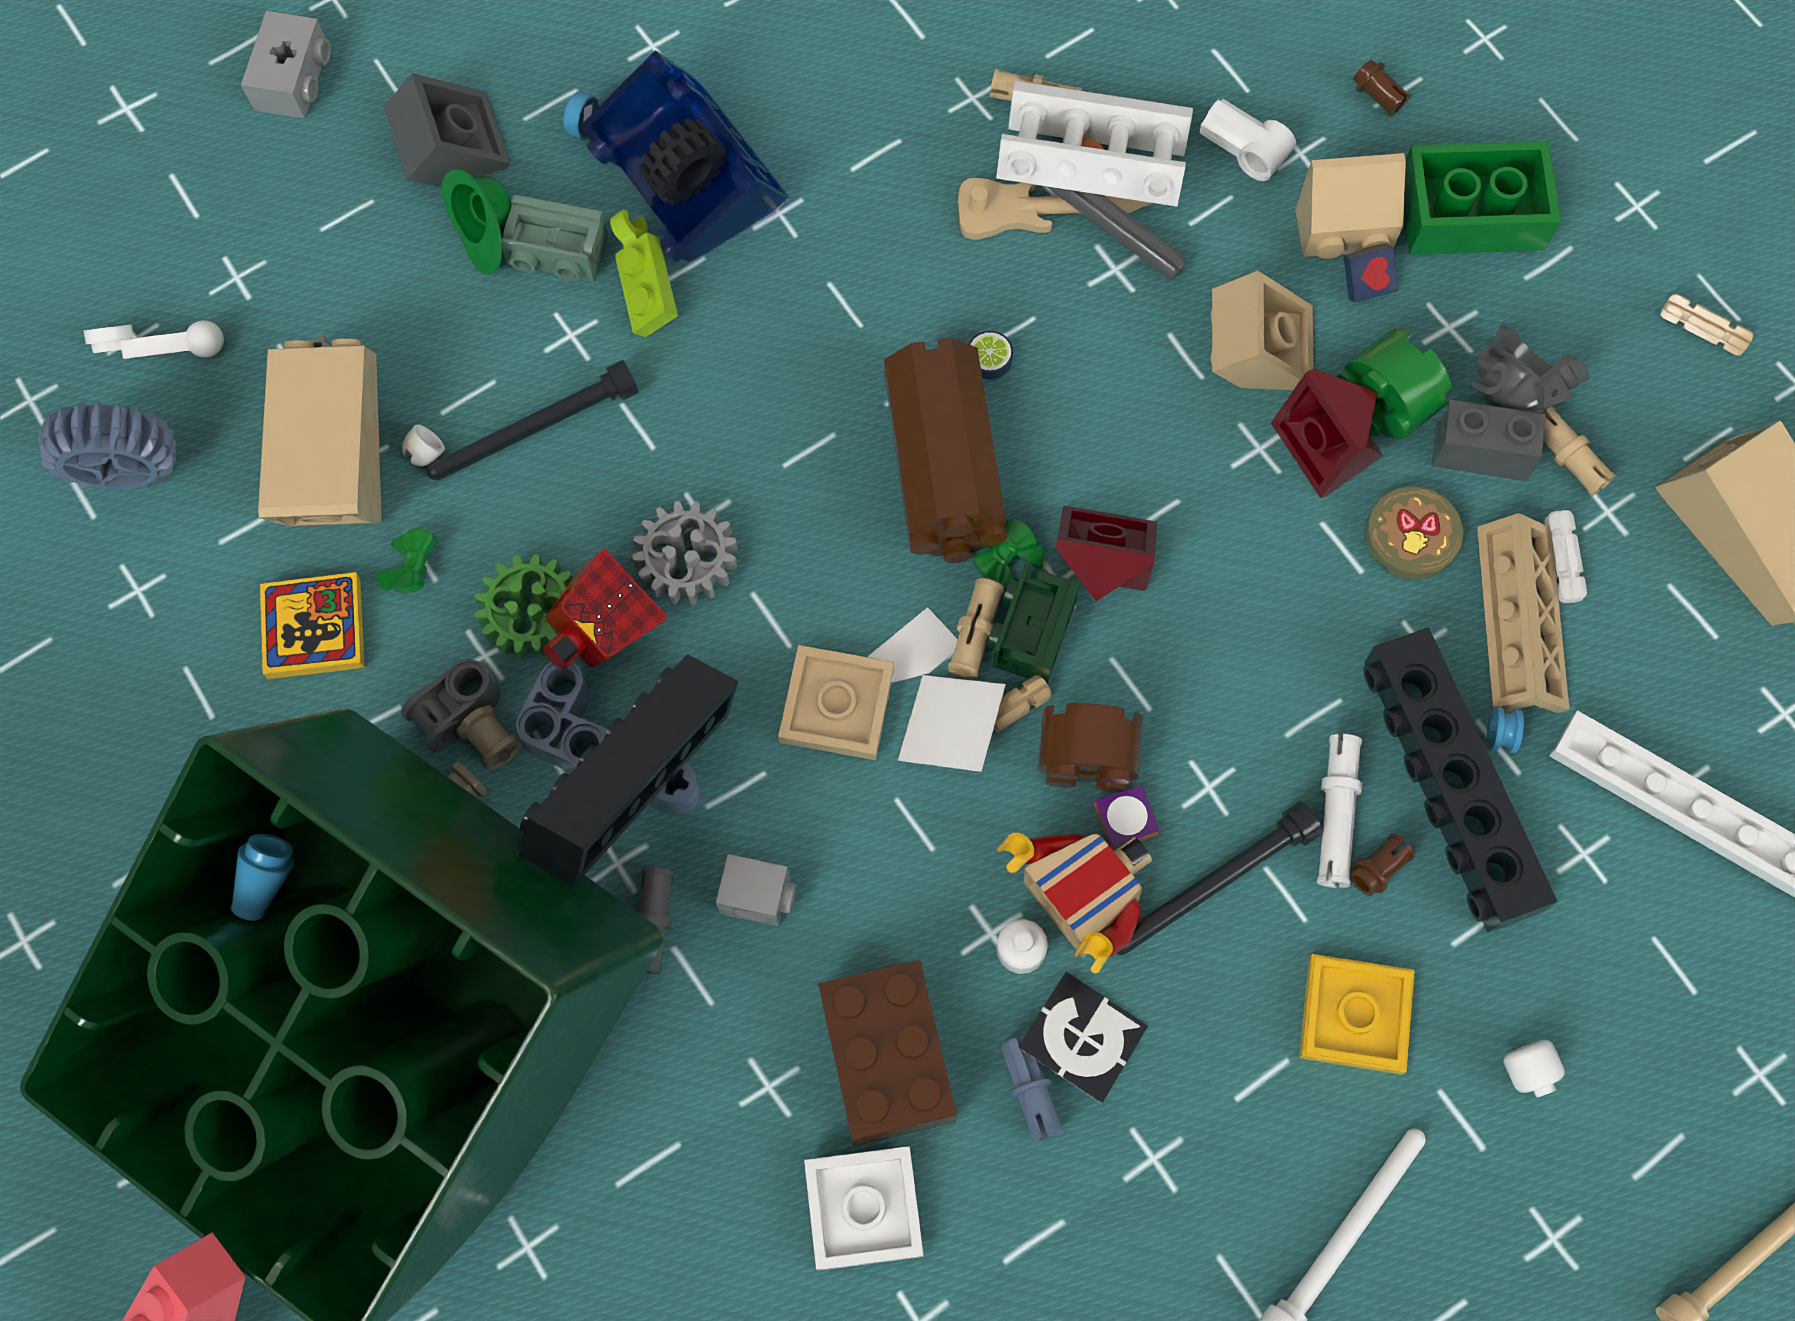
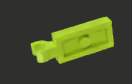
M622 209L610 219L611 228L615 236L624 246L622 250L615 254L632 332L646 338L678 317L659 237L648 233V226L644 217L639 216L630 222L628 211Z

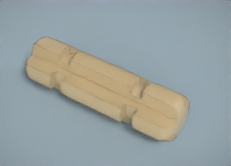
M1673 293L1667 299L1660 313L1662 318L1674 324H1677L1678 321L1684 323L1682 328L1715 345L1718 342L1723 343V349L1736 356L1742 355L1752 341L1754 335L1752 331L1739 324L1735 328L1730 326L1731 320L1699 304H1696L1695 307L1689 305L1691 300L1678 293Z
M1034 675L1023 682V687L1020 690L1014 688L1002 696L993 731L1000 732L1028 714L1031 706L1037 708L1050 699L1051 690L1040 675Z

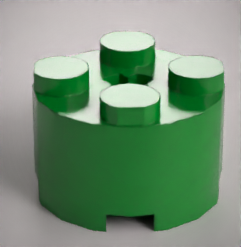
M1396 328L1387 331L1345 365L1344 370L1336 376L1377 392L1369 431L1370 436L1375 437L1381 432L1385 436L1398 440L1406 438L1448 404V400L1445 399V393L1452 388V383L1446 368L1431 348L1422 353L1414 344L1407 341L1413 335L1408 331Z

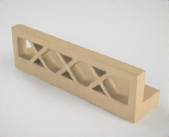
M1520 513L1478 526L1493 708L1495 706L1502 707L1506 713L1513 709L1535 705L1555 713L1568 711L1570 709L1552 531H1550V527ZM1532 538L1535 540V550L1532 546ZM1536 586H1537L1538 589H1539L1540 596H1539V594L1537 593ZM1541 632L1544 636V641L1541 638ZM1545 677L1548 681L1549 693L1546 692Z

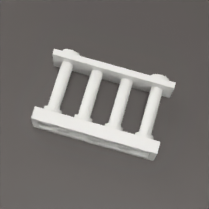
M1015 81L1008 129L1019 131L1018 136L1002 134L996 178L1177 207L1186 162L1171 160L1172 155H1185L1193 108ZM1037 134L1061 137L1064 140L1063 143L1038 140L1036 137ZM1082 138H1090L1100 144L1109 145L1108 150L1081 146ZM1127 148L1152 151L1154 154L1153 157L1129 154L1126 153Z

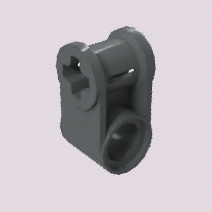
M473 659L460 660L430 685L413 694L402 706L401 714L407 721H414L427 737L426 745L431 751H440L459 738L457 728L471 712L486 705H491L493 708L496 706L500 697V687L487 668L479 661ZM483 679L482 686L477 693L469 696L463 695L464 688L470 681ZM431 714L437 718V723L430 718Z

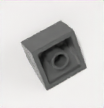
M412 73L384 106L407 180L442 187L445 174L452 169H462L474 177L501 171L510 165L489 98L484 91Z

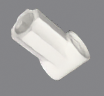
M1225 99L1215 102L1200 128L1201 135L1235 155L1242 170L1257 181L1264 182L1269 180L1296 147V139L1285 125L1275 120H1267L1261 123Z

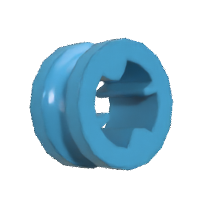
M1495 706L1492 709L1487 728V746L1489 750L1498 751L1500 747L1504 746L1509 753L1516 754L1518 752L1524 730L1522 710L1513 709L1511 713H1505L1502 707Z

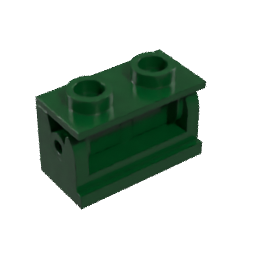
M1025 564L1020 579L1011 577L1002 605L1008 606L1009 610L1004 622L995 621L987 648L994 650L992 667L1028 679L1034 675H1040L1048 684L1078 598L1081 582L1074 579L1068 580L1042 571H1034L1030 579L1028 578L1030 565Z

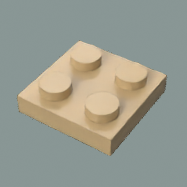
M798 645L778 735L779 743L876 760L895 669L894 662Z

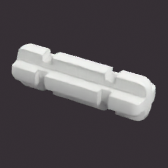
M1569 510L1553 511L1545 518V525L1550 527V531H1552L1556 579H1559L1560 582L1557 583L1558 599L1561 603L1580 602L1586 597L1587 588L1585 578L1579 574L1584 571L1578 537L1576 534H1572V530L1576 529L1574 515Z

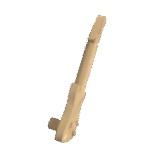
M969 178L961 184L959 189L958 214L960 230L965 238L972 240L991 237L1005 230L1012 229L1047 233L1052 230V221L1043 220L1038 215L1081 212L1059 196L1030 197L1029 193L1035 190V184L1023 182L1018 184H1002L989 179ZM1104 195L1128 214L1152 204L1150 202Z

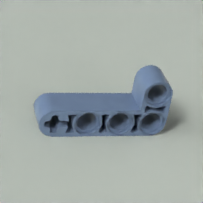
M552 662L542 669L516 721L517 733L530 754L571 773L577 768L580 758L575 756L579 746L585 742L600 744L608 731L604 727L581 718L588 705L590 692L582 672L573 662L566 669H561ZM569 680L576 683L575 688L567 695L557 696L553 694L555 687L563 681ZM549 723L554 725L552 733L545 739L536 740L531 738L532 732L540 724ZM686 763L667 783L677 787L682 780L687 788L685 791L677 789L673 795H670L667 786H665L648 805L676 816L687 815L695 810L700 803L702 793L697 775L692 766Z

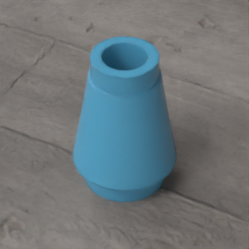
M254 834L249 837L246 844L239 848L233 903L231 905V910L236 916L251 921L260 920L264 917L266 910L294 867V860L291 857L293 849L288 842L274 835Z

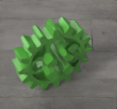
M533 554L530 564H524L519 555H514L513 567L507 569L499 562L495 565L499 574L496 579L487 576L482 578V582L488 592L475 594L474 599L478 606L483 608L475 613V618L480 626H485L482 633L488 642L497 639L496 646L501 653L505 654L514 646L518 659L524 660L528 649H534L537 656L543 658L545 653L544 646L558 635L545 618L547 613L545 612H549L552 604L557 601L573 579V576L569 570L560 573L561 568L555 559H552L546 566H543L539 554ZM533 579L541 580L540 583L537 581L531 587L537 604H530L531 600L526 592L527 583ZM501 600H513L503 604L505 608H498V604L501 602ZM521 609H527V614L532 622L531 629L525 634L517 633V630L521 631L526 628V619Z

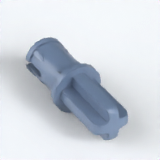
M1021 1035L1002 1044V1052L1015 1090L1011 1092L1012 1097L1020 1101L1031 1133L1032 1143H1040L1049 1140V1134H1052L1053 1138L1063 1134L1064 1129L1060 1125L1048 1090L1052 1087L1051 1080L1044 1079L1040 1064L1036 1059L1018 1048L1025 1035Z

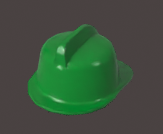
M452 169L445 174L442 182V198L446 212L457 229L473 265L481 273L490 275L498 270L502 260V238L512 207L511 200L505 188L496 179L489 176L472 177V175L462 169Z

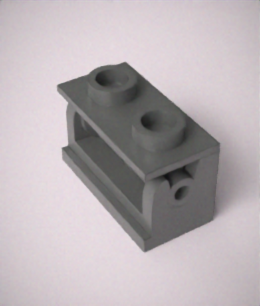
M1449 400L1448 411L1436 423L1432 466L1526 481L1542 458L1546 414Z

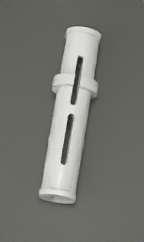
M1334 734L1329 737L1330 749L1327 777L1323 778L1321 783V790H1324L1323 792L1326 793L1317 883L1336 888L1337 883H1339V887L1347 888L1351 884L1350 868L1356 796L1362 793V782L1358 780L1362 739L1358 736L1343 734V741H1341L1340 735Z

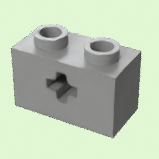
M272 11L265 12L241 82V86L254 111L305 119L310 102H314L317 98L318 77L322 65H327L331 51L330 42L325 38L316 18Z

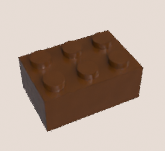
M921 960L818 983L853 1146L956 1123L957 1114Z

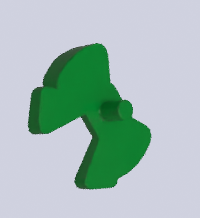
M1017 519L1006 521L1007 540L1005 542L991 546L989 551L977 553L972 558L976 569L985 579L1000 583L1004 586V589H1007L1012 577L1008 563L1016 555L1034 567L1039 568L1043 565V547L1035 546L1037 542L1033 532L1026 524Z
M412 529L391 542V546L405 555L401 568L380 571L376 574V579L381 588L385 591L393 588L400 593H413L421 590L424 586L422 574L427 571L425 566L427 554L436 545L437 538L426 530Z

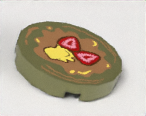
M1417 486L1397 488L1381 497L1370 512L1365 529L1368 550L1375 561L1379 560L1382 565L1387 567L1386 571L1394 576L1410 580L1432 578L1443 572L1446 567L1451 565L1462 548L1464 534L1460 515L1450 501L1432 489Z

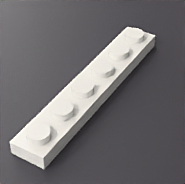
M1577 710L1571 716L1549 755L1550 757L1795 897L1794 833Z

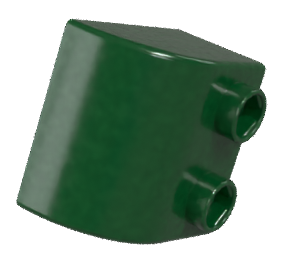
M339 709L206 735L195 743L20 1083V1091L26 1101L199 1238L213 1233L242 1272L304 1321H388L435 1276L467 1241L510 1189L540 1148L568 1105L661 948L663 942L662 932L655 924L586 875L573 886L519 856L524 832L356 711ZM254 834L274 835L291 845L293 849L291 857L294 860V867L266 910L264 917L256 921L242 919L231 910L238 850Z

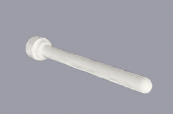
M1412 1128L1405 1133L1288 1300L1281 1299L1276 1306L1270 1304L1259 1321H1308L1305 1316L1306 1312L1425 1145L1426 1137L1421 1130Z

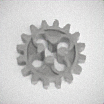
M680 501L674 502L673 513L667 514L665 510L659 507L656 509L658 517L656 523L645 519L641 522L646 536H634L635 548L640 552L633 554L632 558L635 568L641 569L638 572L641 583L643 585L652 583L651 590L653 596L658 598L665 591H668L671 604L676 605L681 595H687L691 605H696L698 593L704 592L706 596L712 599L715 597L713 589L715 583L728 586L730 582L725 570L737 569L736 557L731 554L737 552L738 547L736 538L729 537L732 534L730 523L724 521L718 524L719 515L715 508L703 515L700 502L695 501L690 511H683ZM696 527L698 529L691 531L690 534L693 550L686 552L687 547L683 533L687 528ZM668 544L662 548L663 553L654 551L658 545ZM708 553H713L717 556L711 562L702 561L709 557ZM685 554L684 560L688 573L683 579H673L672 575L675 577L681 571L677 555Z

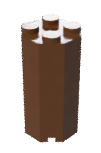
M953 338L938 340L939 348L929 350L925 349L924 341L910 343L884 359L885 383L909 548L913 554L943 556L945 562L960 563L969 560L974 551H978L986 546L998 545L1007 540L1006 519L978 348Z

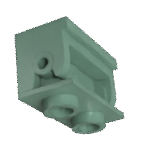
M514 194L502 238V252L507 265H511L513 268L526 273H531L535 270L552 273L566 281L582 279L594 282L608 238L602 211Z

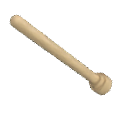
M1795 1202L1691 1294L1686 1291L1680 1296L1672 1294L1656 1308V1314L1660 1321H1706L1709 1318L1707 1311L1795 1234Z

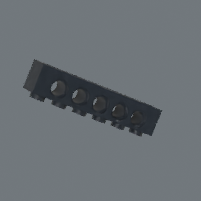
M1429 627L1374 646L1364 661L1363 672L1366 683L1373 693L1378 692L1385 707L1383 716L1386 727L1394 738H1399L1406 753L1404 755L1406 771L1413 782H1419L1427 799L1424 802L1427 817L1433 827H1440L1448 845L1445 848L1448 863L1455 874H1461L1469 891L1467 893V903L1473 917L1478 922L1482 921L1487 933L1543 913L1558 901ZM1408 682L1416 685L1422 693V698H1413L1407 695L1401 683ZM1429 726L1435 728L1441 734L1443 742L1434 743L1429 741L1424 736L1422 727ZM1443 771H1452L1459 775L1463 782V789H1456L1448 785L1443 777ZM1472 816L1477 818L1484 827V835H1476L1470 832L1465 825L1464 817ZM1486 862H1494L1502 867L1506 876L1505 882L1495 881L1489 876L1486 870Z

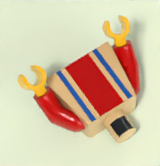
M1017 832L1008 835L997 847V852L1008 851L1014 855V858L1006 865L1010 873L1017 872L1024 864H1030L1025 868V886L1076 949L1074 956L1077 958L1080 955L1084 958L1090 954L1094 957L1096 961L1090 968L1093 973H1098L1108 958L1118 953L1131 942L1141 915L1138 901L1142 891L1139 882L1133 875L1152 862L1148 850L1137 838L1133 837L1113 851L1098 833L1088 837L1078 833L1028 838L1024 834Z

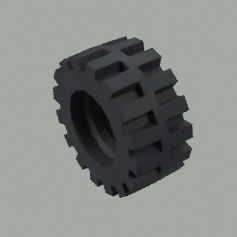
M685 119L682 125L678 122L671 125V130L669 132L664 130L659 135L660 139L650 144V152L644 153L642 157L644 163L640 165L641 176L666 204L677 205L679 201L683 204L689 201L690 196L697 197L701 194L700 190L703 187L708 188L712 184L710 180L719 175L721 172L719 167L725 164L726 159L724 156L727 154L724 146L698 119L693 121Z

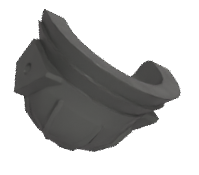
M1501 325L1499 330L1496 331L1495 342H1491L1477 356L1480 380L1473 382V388L1483 392L1486 401L1492 406L1541 414L1550 406L1571 399L1572 394L1569 390L1588 381L1589 374L1582 361L1569 355L1563 357L1553 367L1531 351L1514 329Z

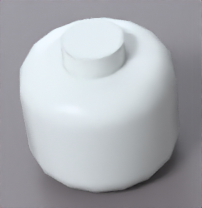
M1026 919L1014 920L1006 924L1000 931L996 944L997 957L1001 964L1009 971L1018 974L1030 973L1038 969L1043 963L1048 949L1047 936L1043 929L1035 922Z
M1539 1040L1507 1053L1503 1059L1514 1088L1521 1093L1534 1091L1536 1097L1556 1091L1553 1083L1561 1080L1565 1075V1070L1553 1043L1549 1040Z

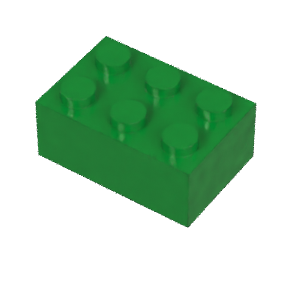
M1549 141L1411 146L1406 157L1404 219L1409 255L1546 250L1561 223Z

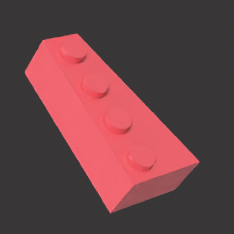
M210 1233L154 1265L122 1321H235L245 1275L215 1235Z

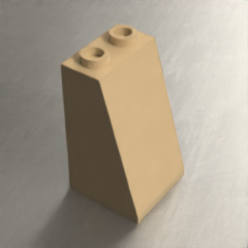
M335 339L331 341L332 347H314L313 342L294 340L284 342V349H268L258 505L259 518L286 527L382 523L376 353L366 346H361L360 340Z
M1780 420L1727 439L1655 487L1660 496L1771 626L1793 622L1795 625V443Z

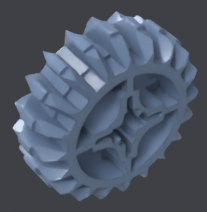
M99 402L91 406L79 403L76 404L75 408L62 407L59 409V412L48 414L47 421L43 422L42 431L39 432L38 447L40 448L39 454L42 458V466L49 470V474L55 477H62V481L66 483H78L82 488L95 487L99 491L103 489H135L141 486L150 488L152 483L166 481L167 476L173 473V464L176 463L174 431L168 428L166 421L156 419L155 415L150 412L141 413L136 407L128 409L119 407L117 403L113 406H107Z

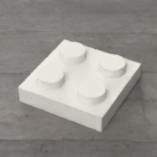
M910 1146L804 1160L817 1271L923 1257Z

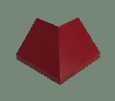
M1312 369L1304 374L1271 424L1319 497L1322 498L1380 459L1383 454L1369 435L1377 392Z
M1063 505L1056 549L1095 601H1098L1118 587L1146 591L1155 559L1157 521Z

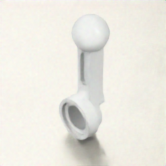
M206 320L193 323L186 332L141 337L135 334L132 324L83 330L86 344H91L93 353L121 350L123 359L191 351L196 356L208 358L219 353L224 343L221 329L215 323Z

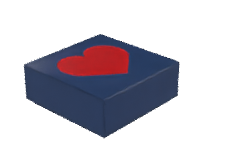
M1386 243L1343 255L1348 296L1351 301L1356 303L1398 291L1393 246Z

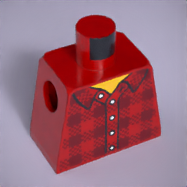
M603 548L581 566L546 614L547 622L558 635L544 647V652L548 659L561 669H566L578 656L588 666L593 668L662 623L667 616L610 553Z

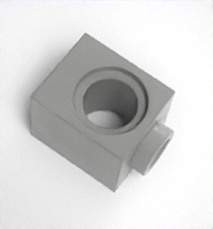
M728 854L716 905L720 914L779 926L782 912L790 914L792 911L797 884L790 883V874L787 866Z

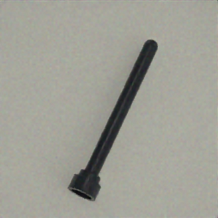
M622 359L606 367L607 372L600 375L601 381L432 462L427 468V474L432 480H441L609 397L612 401L621 398L622 401L639 394L637 385Z
M1298 801L1283 811V818L1277 822L1278 828L1139 920L1131 942L1116 954L1125 955L1289 844L1293 847L1300 843L1307 845L1321 836L1323 829L1313 811L1302 801Z

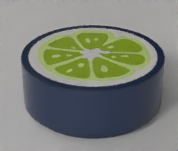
M983 331L976 334L970 340L969 345L978 348L983 379H997L1009 371L1013 360V346L1005 335L997 331Z

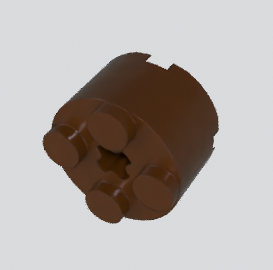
M1069 703L1066 705V713L1054 715V705L1043 708L1038 770L1047 775L1046 784L1054 787L1071 788L1076 787V780L1096 781V789L1109 792L1125 791L1126 784L1139 778L1143 716L1135 712L1132 720L1124 718L1125 708L1089 703Z

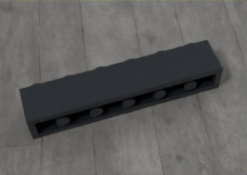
M688 654L673 669L667 667L657 680L655 688L649 694L642 692L638 696L624 720L620 718L614 720L604 740L597 747L590 745L585 750L577 768L570 775L567 773L561 774L554 783L549 796L541 804L534 802L528 808L520 823V830L524 832L519 856L575 886L728 717L738 681Z

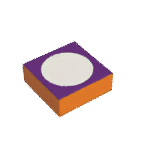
M1142 785L1095 800V810L1108 845L1112 850L1118 849L1133 837L1142 841L1159 834L1158 825Z

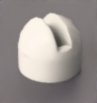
M415 425L402 442L403 455L405 457L412 456L410 463L420 467L428 466L436 461L445 450V446L439 437L422 425Z

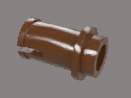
M1371 59L1353 77V81L1357 84L1356 90L1359 93L1365 91L1392 117L1407 103L1411 94L1405 91L1383 70L1385 65L1382 62L1376 64Z
M1394 833L1390 834L1387 840L1370 856L1354 862V870L1350 873V878L1353 884L1365 895L1372 896L1374 893H1383L1387 889V881L1404 865L1415 858V852L1409 843L1396 855H1392L1397 850V846L1404 841L1402 836Z

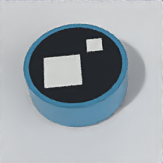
M576 92L571 96L565 107L563 117L564 128L569 136L587 140L594 134L600 118V102L598 98L584 92Z

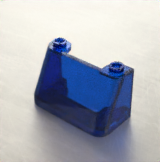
M656 50L580 125V128L590 140L587 148L594 157L604 165L610 161L622 168L663 223L659 229L663 237L660 240L661 247L676 262H679L681 259L690 263L776 212L789 199L782 186L704 86L693 75ZM685 119H691L692 121L698 119L724 146L727 154L724 156L726 159L725 164L719 167L721 170L719 175L710 180L712 184L708 188L703 187L700 190L701 193L696 197L690 196L689 201L683 204L680 201L677 205L666 204L641 176L640 165L644 163L642 157L644 153L650 152V144L653 141L657 142L660 139L659 135L664 130L667 132L671 130V125L677 122L682 125Z

